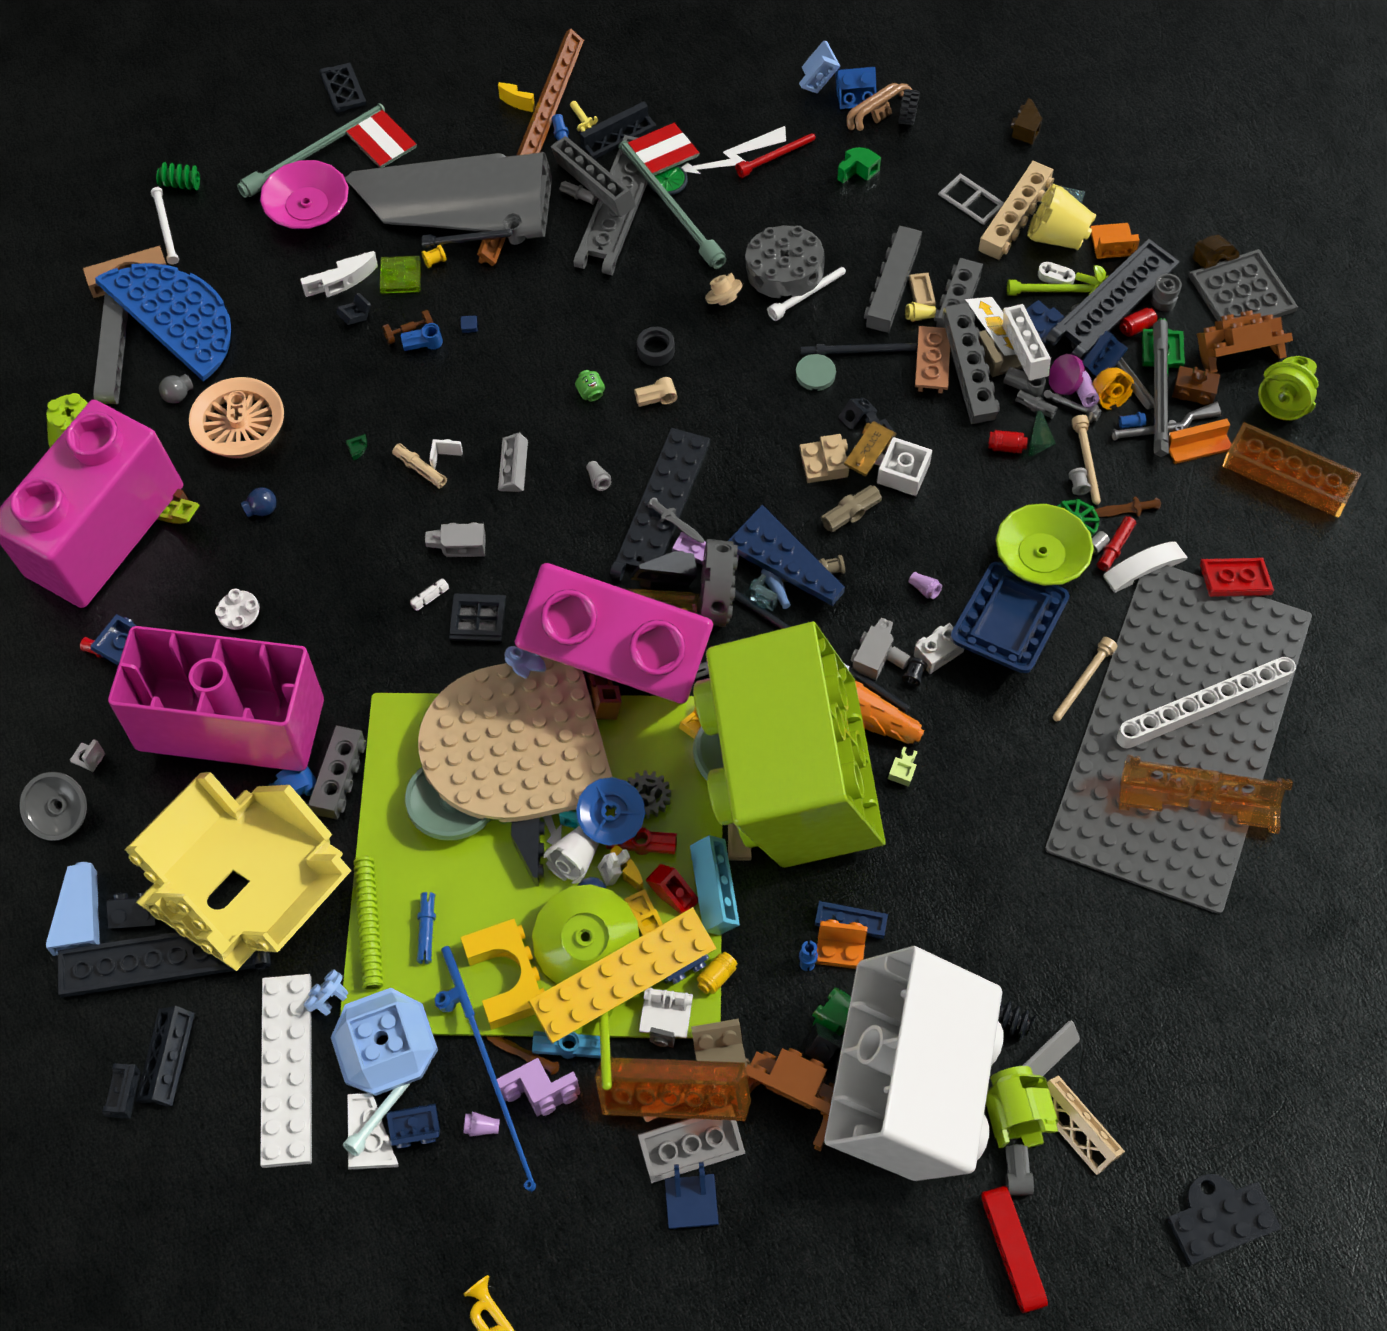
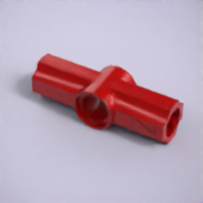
M641 827L633 838L617 845L623 850L634 851L638 855H646L649 852L675 854L677 833L652 832ZM639 839L647 840L644 844L637 843ZM606 845V848L611 850L615 845Z

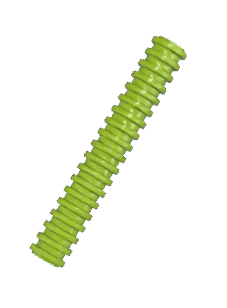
M361 856L356 858L353 864L355 866L354 878L356 879L355 891L357 892L356 898L358 899L356 901L358 906L357 918L359 919L358 926H360L358 932L360 933L359 939L361 940L359 946L361 947L360 953L362 954L360 956L362 961L361 973L363 974L362 987L366 990H378L383 987L384 982L382 981L383 974H381L383 971L381 967L382 961L380 960L382 954L379 953L381 952V947L379 946L381 941L378 939L380 938V933L378 932L380 928L378 926V906L376 905V885H374L376 883L374 878L375 866L373 865L374 859L372 857Z

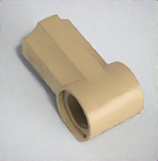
M669 377L660 378L653 385L634 389L639 407L657 402L671 404L678 397L672 379Z

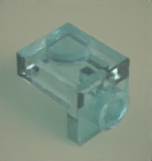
M761 574L758 579L753 580L750 586L751 600L755 601L762 608L773 611L777 606L778 594L765 588L766 576Z

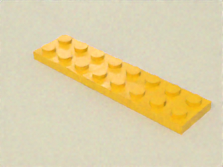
M692 907L532 998L528 1003L551 1044L717 948Z

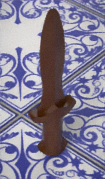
M1134 497V501L1131 503L1105 506L1095 511L1098 517H1109L1122 513H1137V517H1139L1141 510L1153 508L1159 510L1161 501L1156 497L1150 501L1140 502L1137 497Z
M486 1036L495 1046L523 1058L527 1063L538 1058L543 1068L548 1070L551 1075H555L559 1071L558 1062L549 1061L541 1057L540 1054L532 1053V1051L526 1050L506 1038Z

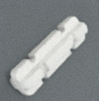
M440 579L435 583V586L431 585L421 592L419 597L416 596L411 599V606L417 611L424 607V603L427 605L437 598L440 592L444 593L448 590L449 586L444 579Z

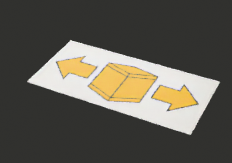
M992 297L965 299L1004 356L1016 354L1002 326L1003 312Z

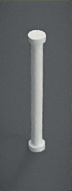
M155 187L151 190V195L155 199L168 254L166 259L169 264H176L179 258L174 250L162 199L163 191L161 188Z

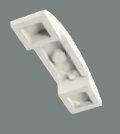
M1176 542L1163 543L1131 556L1110 569L1103 577L1115 593L1133 585L1135 579L1166 565L1172 567L1187 560V556Z

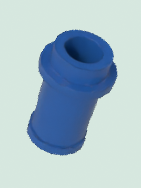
M1137 412L1135 415L1119 416L1120 429L1137 426L1140 428L1146 425L1144 413Z

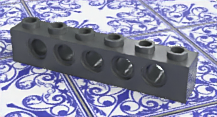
M969 303L945 306L942 318L970 423L976 424L995 420L1000 407L998 400H995L993 395L995 389L993 382L989 380V366L984 362V347L980 346L978 340L980 339L978 327L975 328L974 311L973 309L970 310ZM958 325H963L966 328H960ZM963 343H968L970 346L967 347ZM968 361H973L975 365L969 364ZM972 379H978L981 383H976ZM978 397H982L986 401H980Z

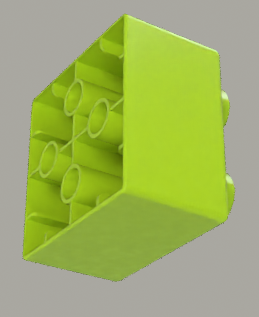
M812 621L708 648L706 658L710 678L697 681L694 684L693 693L696 712L702 729L710 736L719 734L724 767L710 770L707 779L710 802L718 822L721 825L734 823L746 847L753 848L759 846L781 867L795 866L884 846L885 837L855 679L817 624Z

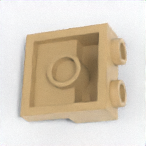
M841 434L820 437V442L800 444V454L807 483L848 477L849 469L851 468L844 465L848 458L845 454L848 451L846 439L842 440Z

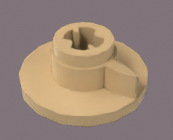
M732 273L727 276H718L710 282L712 290L709 291L705 299L708 304H729L737 298L736 293L741 290L742 283L740 280L735 279Z

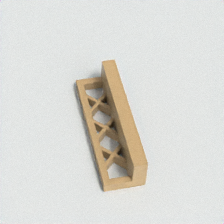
M1059 1076L1050 1079L1047 1084L1054 1101V1108L1058 1119L1056 1124L1058 1131L1096 1175L1100 1174L1125 1151ZM1059 1112H1066L1070 1116V1126L1063 1125L1059 1121ZM1075 1131H1083L1087 1136V1145L1077 1142ZM1092 1150L1100 1151L1106 1158L1100 1166L1092 1159Z

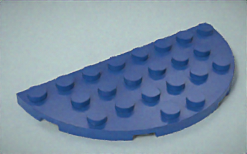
M155 263L131 264L129 268L120 270L115 268L95 277L96 284L202 381L210 377L221 365L230 346V317L221 297L204 280L192 273L189 275L178 271L177 267Z

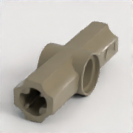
M870 485L854 496H845L837 507L821 517V521L828 531L834 532L849 521L852 523L858 521L865 514L866 510L882 500V496L875 486Z

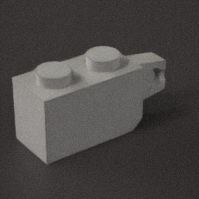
M474 522L469 524H441V530L426 532V547L441 548L446 557L485 556L486 535L484 524Z
M881 618L875 627H870L868 633H863L859 643L861 647L859 650L855 649L851 657L853 669L864 676L877 680L887 660L886 657L892 649L893 637L890 633L893 622Z

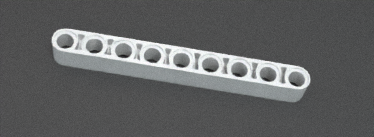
M1288 657L1278 658L1122 723L1116 739L1117 743L1123 748H1132L1289 682L1296 669L1295 662ZM1145 724H1146V725H1149V726H1151L1152 728H1147V727H1145L1144 725H1145ZM1125 733H1130L1132 737L1127 736Z

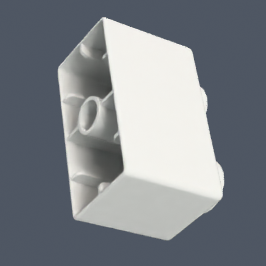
M916 946L861 960L857 965L826 1128L825 1144L914 1181L972 1173L989 1139V1124L984 1115L991 1065L996 1061L1003 1045V1029L998 1021L1002 998L1001 987Z

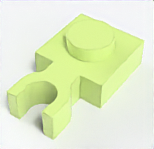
M903 747L900 758L895 757L888 779L909 786L916 768V764L913 762L917 751H914L912 756H907L905 754L906 747Z

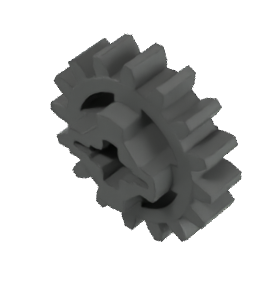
M644 770L642 776L636 772L635 779L628 778V783L635 788L637 787L644 801L647 819H650V814H654L657 818L659 810L662 812L666 811L665 805H670L669 797H671V790H669V782H664L663 775L657 778L655 771L648 775L647 770ZM662 794L661 799L656 803V800L660 798V795Z

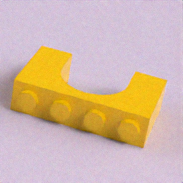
M515 919L461 937L470 966L495 957H506L515 961L521 968L520 979L511 990L482 1001L491 1030L535 1015L528 1001L545 992L544 988L539 989L537 981L540 980L536 967H531L529 960L533 959L529 945L524 947L522 939L526 937L522 925L517 926Z

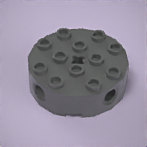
M783 225L773 228L768 227L763 232L757 234L747 246L745 261L749 283L764 295L772 298H781V296L792 295V297L802 296L813 290L823 278L824 249L821 241L812 232L803 229L801 226Z
M707 539L703 556L698 615L711 619L713 626L725 627L732 618V601L735 598L734 572L737 570L738 545H734L732 541Z

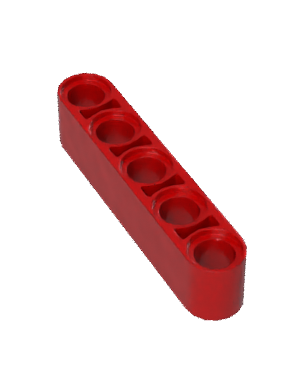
M1002 1186L982 1192V1202L1021 1312L1026 1313L1048 1306L1041 1279L1008 1188Z

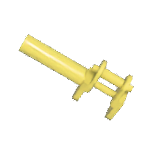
M576 101L570 103V107L582 122L577 126L578 131L583 132L598 122L596 116L594 120L591 117L587 118Z

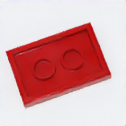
M1264 558L1201 559L1200 567L1210 597L1272 595L1274 592Z

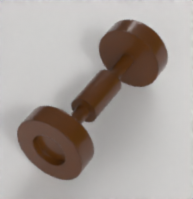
M429 311L421 312L423 320L415 323L414 321L409 322L393 331L389 324L383 325L382 329L388 344L395 343L394 334L405 333L416 329V326L433 323Z

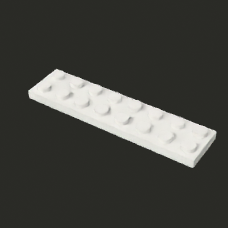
M310 974L262 978V1168L312 1164L311 1011H308L304 1006L305 1001L310 997L308 995L311 990Z

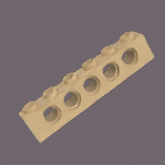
M1032 161L981 237L980 252L1000 260L1003 254L1008 253L1012 240L1016 241L1020 228H1024L1027 224L1029 214L1033 215L1037 202H1041L1046 192L1045 190L1053 184L1054 178H1052L1054 169Z

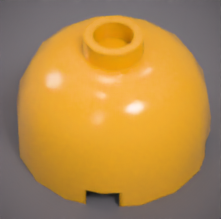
M1113 367L1101 371L1093 381V386L1100 397L1098 403L1108 410L1111 409L1110 406L1115 404L1117 407L1121 406L1132 394L1131 385L1132 383L1134 384L1133 378L1119 368Z

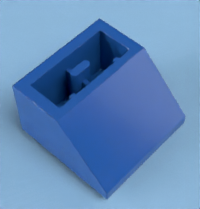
M875 67L841 69L835 72L836 91L840 109L854 108L877 93Z

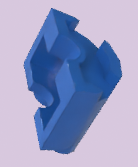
M307 766L304 771L283 769L276 774L278 779L274 784L270 783L269 786L290 785L299 796L303 794L310 796L313 793L317 780Z

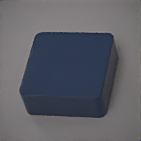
M477 316L461 317L462 333L478 331Z

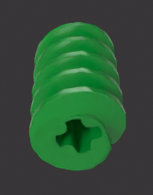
M163 162L162 167L157 170L156 180L160 187L164 185L165 187L172 186L173 188L179 186L181 189L187 188L189 190L193 188L195 190L199 189L200 176L196 165H193L192 171H190L187 164L184 170H182L181 164H178L177 169H175L174 163H171L169 168H167V163Z

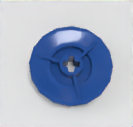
M610 777L598 779L585 788L579 796L576 813L578 824L585 835L597 843L610 846L623 844L637 834L643 824L645 808L644 801L634 786L625 780ZM606 808L610 810L614 808L615 817H613L612 815H609L607 817L605 815L607 812Z

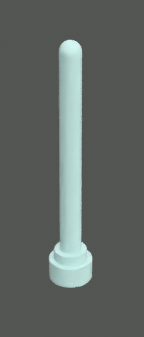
M410 1083L393 1089L358 1134L350 1135L346 1139L343 1146L349 1153L354 1156L361 1154L365 1149V1139Z

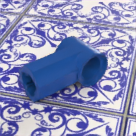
M428 323L420 330L401 333L404 351L422 347L437 349L443 343L440 329L434 323Z

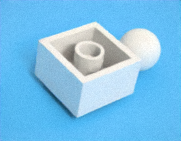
M893 437L886 454H881L874 463L880 466L877 483L917 496L930 465L932 450Z

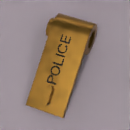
M875 421L871 424L867 423L862 433L864 435L844 462L845 466L865 477L883 450H888L892 438L896 435L895 432Z

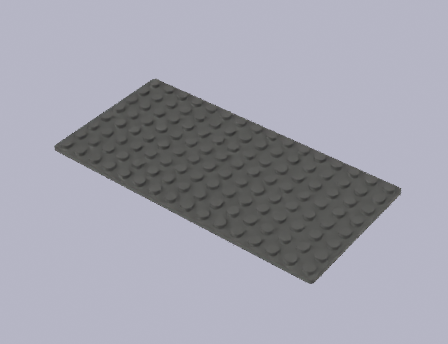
M1168 565L1140 577L1117 641L1118 647L1112 655L1047 841L1046 852L1205 910L1221 914L1226 904L1295 671L1289 682L1132 748L1121 747L1116 740L1122 723L1278 658L1288 657L1295 662L1297 667L1312 614L1259 595L1210 597L1204 577ZM1146 724L1144 725V726L1147 727V728H1152V727L1149 726V725H1146ZM1125 733L1127 736L1132 737L1130 733Z

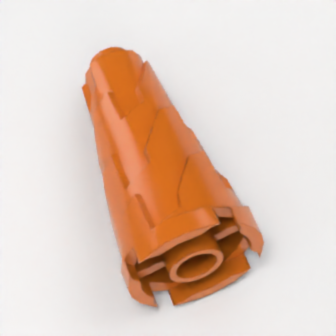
M855 681L864 730L889 736L907 744H913L914 741L919 743L924 730L921 729L922 725L917 720L899 711L898 708L864 687L862 683Z

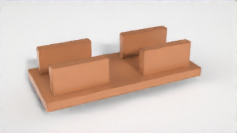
M919 326L915 387H918V391L921 392L923 388L939 389L938 393H943V389L948 390L950 344L946 329Z

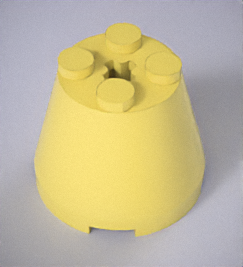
M1052 184L1043 195L1042 203L1036 214L1032 217L1027 236L1035 242L1079 250L1083 239L1087 240L1091 234L1092 229L1089 227L1093 223L1096 214L1092 213L1063 187Z

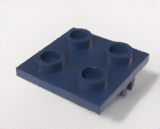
M699 1162V1176L680 1178L679 1164H674L675 1177L665 1178L669 1229L719 1225L714 1174L705 1175L704 1162Z

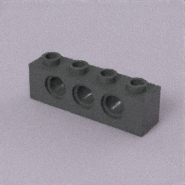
M960 258L958 265L953 266L951 272L953 278L952 280L948 279L945 288L947 294H943L941 297V310L937 309L934 321H937L936 327L945 328L942 318L945 306L967 303L965 299L973 298L981 277L983 264Z
M341 726L335 727L308 804L315 815L338 820L340 812H344L346 794L351 792L354 772L357 773L359 769V756L361 753H364L366 748V740L362 731ZM345 751H351L347 755H341ZM337 771H344L340 775H334ZM330 791H337L333 795H327Z

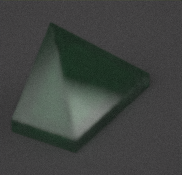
M1042 411L1037 412L1028 453L1029 456H1033L1056 444Z

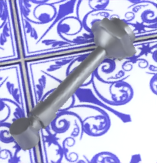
M1050 390L1044 392L1046 399H1052L1054 402L1062 403L1085 412L1091 423L1093 420L1097 421L1101 414L1097 404L1086 408L1063 398L1059 394H1054Z

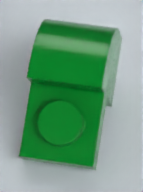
M861 147L846 151L845 161H842L838 166L837 180L845 183L856 173L868 181L880 171L881 157L873 151Z

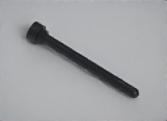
M511 229L438 238L431 234L423 235L422 247L424 251H430L437 248L438 245L511 237L513 232Z

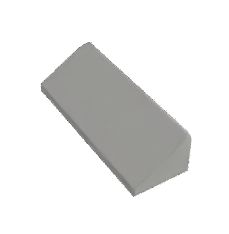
M521 433L504 437L502 440L499 491L520 492L524 490L528 440Z
M1072 1020L1068 1021L1022 1066L1031 1067L1033 1075L1044 1076L1079 1042L1080 1038Z

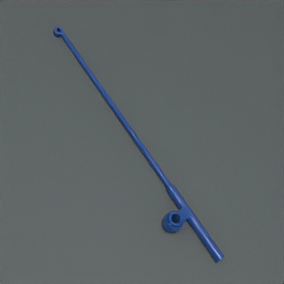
M445 946L441 951L455 987L449 991L437 993L435 1005L443 1012H451L455 1009L457 1003H461L465 1017L469 1019L528 1178L524 1183V1187L528 1191H534L536 1183L532 1178L476 1024L474 1010L450 946Z

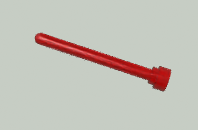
M811 133L750 162L741 161L735 165L736 172L741 178L746 177L752 172V169L814 141L815 135Z

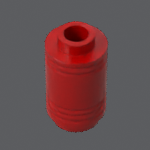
M1144 308L1123 318L1120 322V331L1127 337L1142 332L1143 329L1153 327V324L1157 322V315L1152 308Z
M995 430L990 432L988 448H992V451L1022 453V449L1026 450L1028 437H1024V433Z

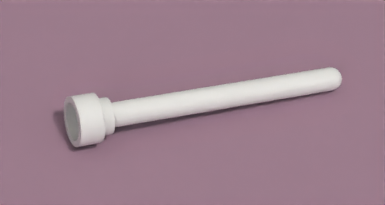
M840 267L822 278L819 284L808 293L792 297L782 304L774 303L767 309L769 316L774 321L779 320L784 316L787 309L844 275L846 272L845 268Z

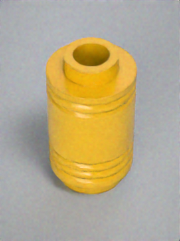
M727 952L719 953L697 977L699 989L706 994H715L736 970V960Z

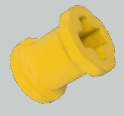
M441 245L428 252L422 251L423 260L428 268H431L435 263L447 260Z

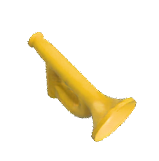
M488 1275L464 1293L465 1297L470 1296L479 1300L472 1306L470 1311V1318L478 1331H514L488 1292ZM487 1310L498 1325L489 1329L481 1318V1312Z

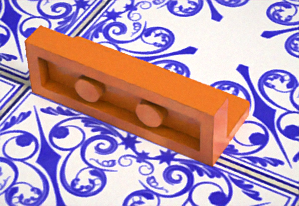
M1228 419L1170 432L1169 453L1173 462L1177 464L1230 451L1232 444L1227 436L1230 427Z

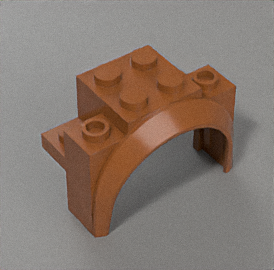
M782 1048L777 1061L776 1056L766 1051H763L762 1054L756 1052L751 1064H747L744 1070V1079L731 1105L733 1110L740 1112L750 1093L759 1084L766 1086V1089L810 1110L813 1108L821 1111L820 1114L823 1115L822 1124L813 1142V1145H815L814 1149L821 1151L825 1143L826 1128L835 1084L831 1082L829 1085L825 1084L827 1069L824 1068L825 1065L816 1059L808 1061L802 1058V1053L795 1049L789 1048L787 1051Z

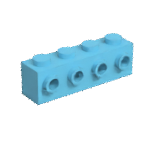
M709 835L690 845L691 859L702 924L708 933L721 935L739 926L740 923L725 839Z

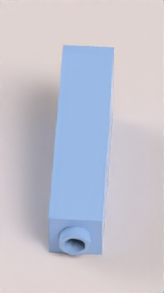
M79 862L67 867L46 942V948L53 956L58 955V950L100 944L97 871L92 863Z

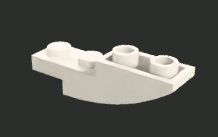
M375 252L363 253L337 261L338 268L301 278L305 296L308 297L325 292L326 296L329 297L358 284L378 267Z

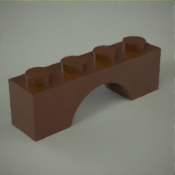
M586 672L596 720H617L622 704L619 686H613L610 679Z

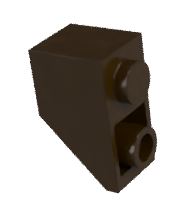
M1028 98L1026 104L1021 105L1018 118L1014 117L1011 124V129H1013L1012 137L1029 144L1034 143L1040 132L1042 117L1032 99Z

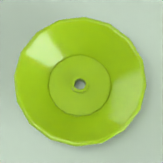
M1049 504L1026 505L1011 512L1000 524L996 536L998 556L1007 569L1024 581L1042 586L1062 585L1078 578L1090 565L1094 550L1091 533L1081 519L1065 508Z
M591 884L568 887L552 896L538 913L532 932L534 956L544 974L556 984L639 938L638 921L628 903L612 890ZM583 933H588L590 935V939L588 941L581 940V935Z

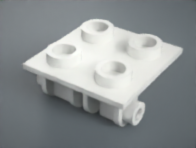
M653 988L646 989L639 1032L650 1033L651 1027L674 1032V1037L687 1038L693 994Z

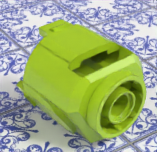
M1029 1066L1004 1069L991 1076L992 1087L987 1091L986 1106L999 1148L1005 1147L1010 1142L1009 1139L1022 1138L1024 1146L1028 1148L1044 1144L1042 1132H1058L1056 1125L1058 1119L1045 1077L1033 1075L1032 1069Z

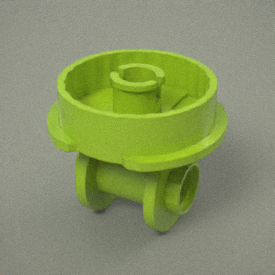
M1293 356L1269 366L1264 372L1265 378L1260 384L1258 392L1263 408L1272 416L1282 420H1295L1310 413L1316 405L1314 402L1317 394L1316 388H1318V380L1314 375L1317 368L1316 363L1306 357Z

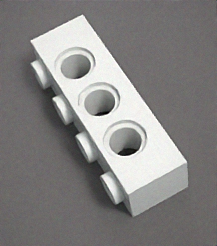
M1024 305L1004 308L1002 326L1028 379L1034 380L1049 376L1051 358Z

